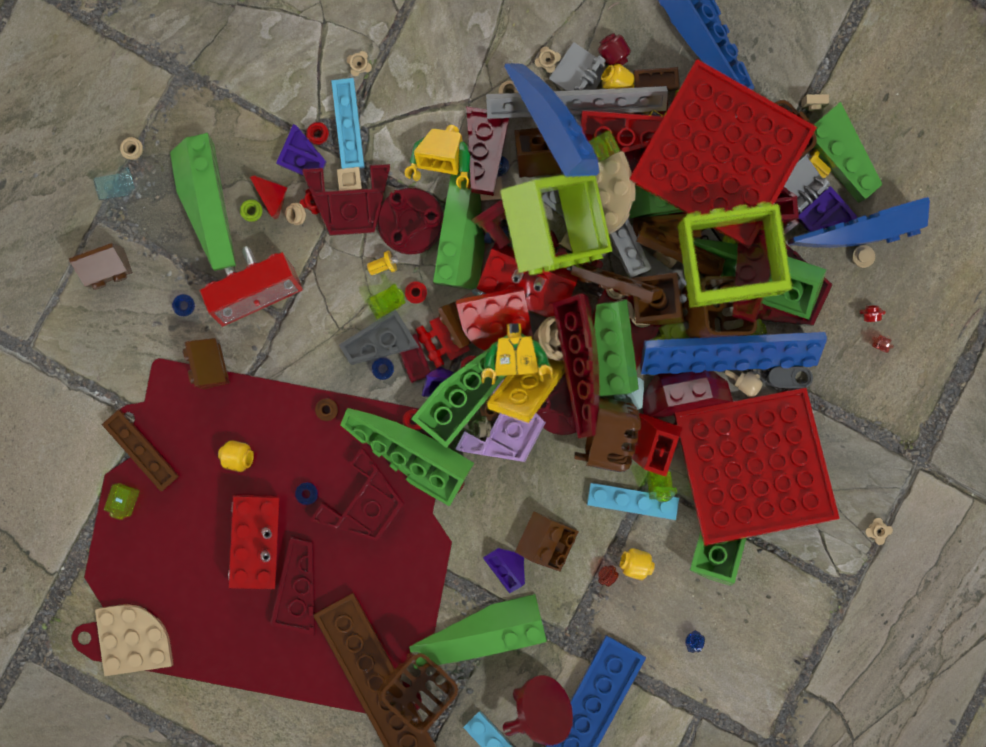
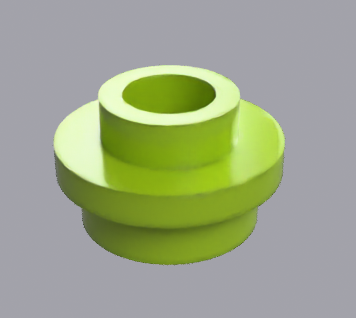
M249 199L242 203L240 214L246 221L255 222L262 216L263 209L258 201ZM251 207H254L256 210L253 215L248 214V210Z

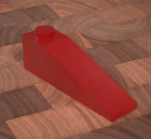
M582 111L580 126L596 157L605 158L617 152L623 151L625 153L647 147L664 116Z

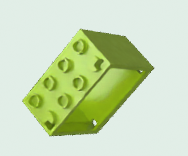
M565 175L532 180L500 190L519 273L529 271V275L543 272V267L546 272L589 262L590 259L591 261L602 259V254L612 252L596 176L565 177ZM555 190L559 192L572 254L558 257L554 255L541 193Z
M763 202L757 204V207L749 209L747 205L734 207L733 211L724 212V209H714L707 215L694 212L686 214L687 217L683 218L677 225L690 308L782 295L792 289L779 204L771 205V202ZM763 221L772 282L701 292L692 230Z

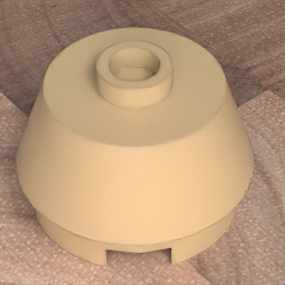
M551 316L545 319L534 334V340L539 342L548 358L562 361L563 356L555 316Z

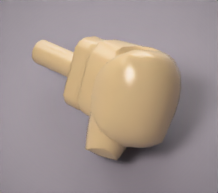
M726 370L724 373L736 380L737 382L734 386L738 387L739 390L750 398L755 397L762 388V381L759 379L760 375L755 372H748L747 374L742 372L740 376L730 370Z

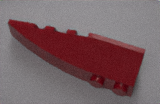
M578 294L553 303L577 436L580 439L596 435L600 384L597 342L591 316V307L588 296Z

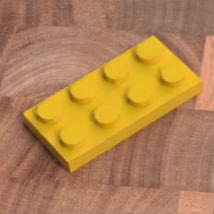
M548 358L549 365L553 370V379H551V375L548 373L543 375L544 381L540 380L539 373L507 375L487 402L488 409L529 423L565 373L564 361Z

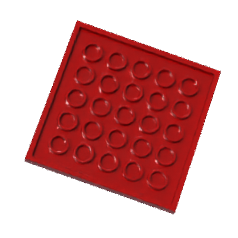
M696 59L635 167L630 180L635 185L687 214L700 212L701 215H707L714 209H724V212L733 211L734 207L747 205L749 209L755 208L757 204L763 202H771V205H774L817 127ZM763 221L713 227V229L750 248L763 225Z
M807 388L691 409L674 414L676 425L682 427L679 439L704 546L840 519Z

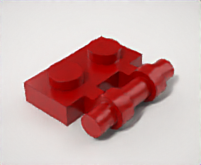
M439 316L429 321L433 328L430 332H427L423 325L415 329L419 335L418 340L421 344H424L429 353L428 358L434 362L436 368L444 365L441 358L444 354L447 353L450 361L470 351L468 345L459 348L453 343L449 329L441 322ZM436 336L443 346L439 350L436 349L431 340Z

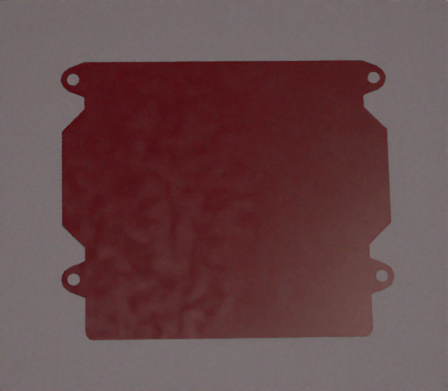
M162 358L154 360L151 365L144 402L125 405L120 409L124 414L130 412L134 415L135 421L133 424L177 472L179 477L164 491H160L131 457L104 475L84 575L85 580L102 607L123 604L140 606L147 609L156 618H159L165 626L170 639L173 665L171 667L144 671L366 714L316 619L314 636L272 627L270 623L290 537L313 542L314 614L354 592L395 669L399 664L405 662L406 656L411 653V645L435 633L452 546L451 539L433 514L436 498L410 484L406 480L407 476L399 469L397 471L389 466L391 463L382 455L378 457L372 452L373 450L367 442L361 443L341 426L348 408L373 414L403 425V416L407 411L412 409L419 410L420 408L227 371L229 384L203 390L191 384L188 376V371L191 370L190 364ZM322 399H331L338 406L336 417L330 421H323L316 415V405ZM325 405L322 410L323 413L328 414L330 413V407ZM411 417L410 423L416 425L417 423H415ZM423 428L418 431V432H420V433H422V434H424V435H426V436H428V437H430V438L436 440V439H435L434 437H432L429 433H427ZM228 441L242 442L250 446L251 451L254 453V458L249 468L242 472H237L222 467L218 458V452ZM360 448L365 450L404 503L378 541L354 535L340 529H334L310 520L322 503L342 516L368 478L349 465ZM465 482L461 486L459 492L463 489ZM233 495L279 497L275 589L229 588L228 586ZM116 498L123 500L122 503L115 501ZM97 621L76 627L71 635L73 646L91 660L102 662ZM81 632H88L91 636V641L86 645L78 641V636ZM402 680L406 688L411 686ZM417 692L416 697L422 703L421 695ZM415 703L417 710H419L420 707Z

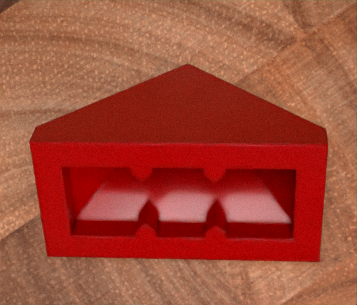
M254 175L251 176L250 179L269 214L274 220L279 218L287 187Z

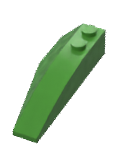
M208 133L187 137L170 152L177 194L212 269L216 271L236 266L215 145Z
M458 172L457 175L451 174L433 283L435 285L478 291L477 286L481 276L485 243L483 228H479L477 223L474 224L472 219L482 213L481 197L478 193H472L471 188L467 189V180L461 182V189L457 186L456 179L461 175V172ZM467 172V177L471 181L470 172Z
M693 238L695 246L725 259L720 276H736L738 244ZM787 257L792 289L782 295L764 297L762 303L809 320L827 269Z
M489 349L443 381L412 417L415 423L446 448L507 376H496L494 384H492V378L486 377L484 383L481 382L484 360Z
M348 408L341 422V426L361 443L367 442L374 454L378 457L382 455L391 463L389 466L395 471L399 469L407 476L406 480L410 484L449 507L474 465V462L450 448L444 447L440 442L414 429L373 414Z
M700 531L690 571L725 585L731 586L735 584L747 538L704 546Z
M533 594L491 604L479 612L473 613L465 619L446 627L442 631L411 645L410 652H420L429 657L436 665H442L545 643L547 641L536 595ZM421 657L416 660L417 666H422L426 663Z

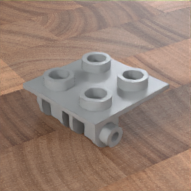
M573 42L549 80L566 91L595 90L601 82L603 71L608 66L605 64L606 60L603 57H595Z
M804 155L798 160L784 187L797 195L798 212L801 213L809 203H813V199H817L819 194L828 189L827 186L830 183L826 178L821 177L809 158Z

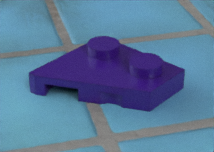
M293 124L276 164L302 176L303 169L323 168L324 170L327 163L326 160L300 129Z
M827 186L828 189L819 194L817 199H813L812 204L809 203L802 210L803 212L798 213V220L809 233L858 218L831 186Z

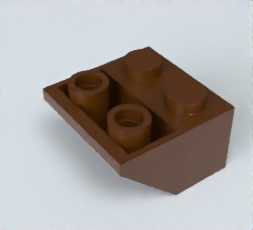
M210 338L184 342L186 348L183 349L185 361L190 364L191 370L188 371V376L191 384L205 390L230 383L220 340Z
M533 511L515 552L533 563L561 572L579 531Z

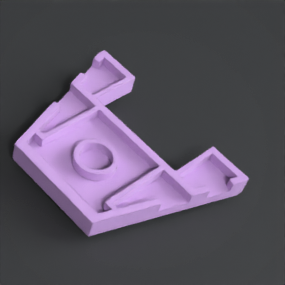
M500 383V384L497 386V388L492 392L493 394H494L495 391L498 389V387L501 385V383ZM500 413L490 431V437L485 442L464 432L456 450L525 462L546 422L537 413L529 423Z

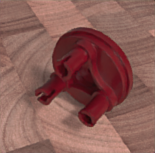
M417 188L394 190V193L391 192L381 205L377 221L378 230L384 242L394 251L406 255L421 254L431 249L440 239L444 215L438 201L428 192Z
M500 200L472 219L474 224L477 223L479 228L482 227L486 233L490 234L498 249L511 242L500 226V221L507 222L503 200Z
M566 372L536 412L546 422L543 428L557 435H570L577 432Z
M540 675L529 679L522 687L514 689L513 698L517 702L518 717L515 720L504 722L503 731L511 730L504 733L506 736L518 733L527 734L536 743L546 746L559 744L568 737L572 728L573 712L569 697L560 683L549 676Z

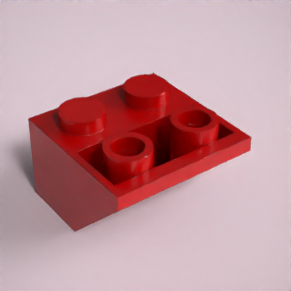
M639 413L641 429L638 430L639 437L637 443H635V454L632 456V459L644 470L666 477L682 427Z

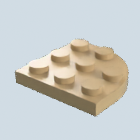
M623 151L617 152L598 163L600 173L596 176L608 234L617 231L630 216L629 211L632 201H635V184L630 180L632 172Z
M129 604L95 609L104 676L171 667L173 665L167 630L160 619L148 612L147 609Z

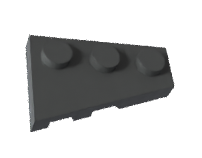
M396 309L339 344L351 365L419 348Z

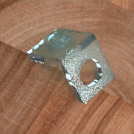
M126 167L120 174L93 179L99 200L128 196L135 189L129 167Z

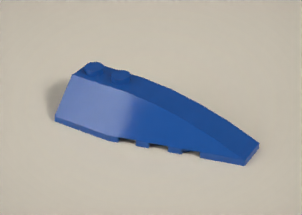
M658 0L669 15L671 23L705 64L751 90L755 88L744 63L737 59L738 49L728 39L727 34L730 31L727 25H722L719 15L722 13L715 0Z
M506 63L504 65L506 71L565 177L597 176L600 173L598 158L583 134L581 126L577 123L566 105L538 75L524 64Z
M926 197L881 210L869 215V217L865 215L848 221V223L842 222L825 230L820 229L787 240V243L793 246L837 248L864 245L883 240L891 243L900 240L899 235L906 233L907 237L921 234L920 229L928 226L930 199Z

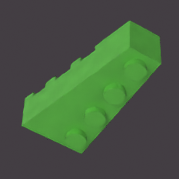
M840 102L814 124L817 127L814 132L817 142L812 150L817 149L820 152L818 157L831 168V172L854 199L860 203L883 184Z
M627 300L596 305L594 329L599 361V396L632 393L639 389Z

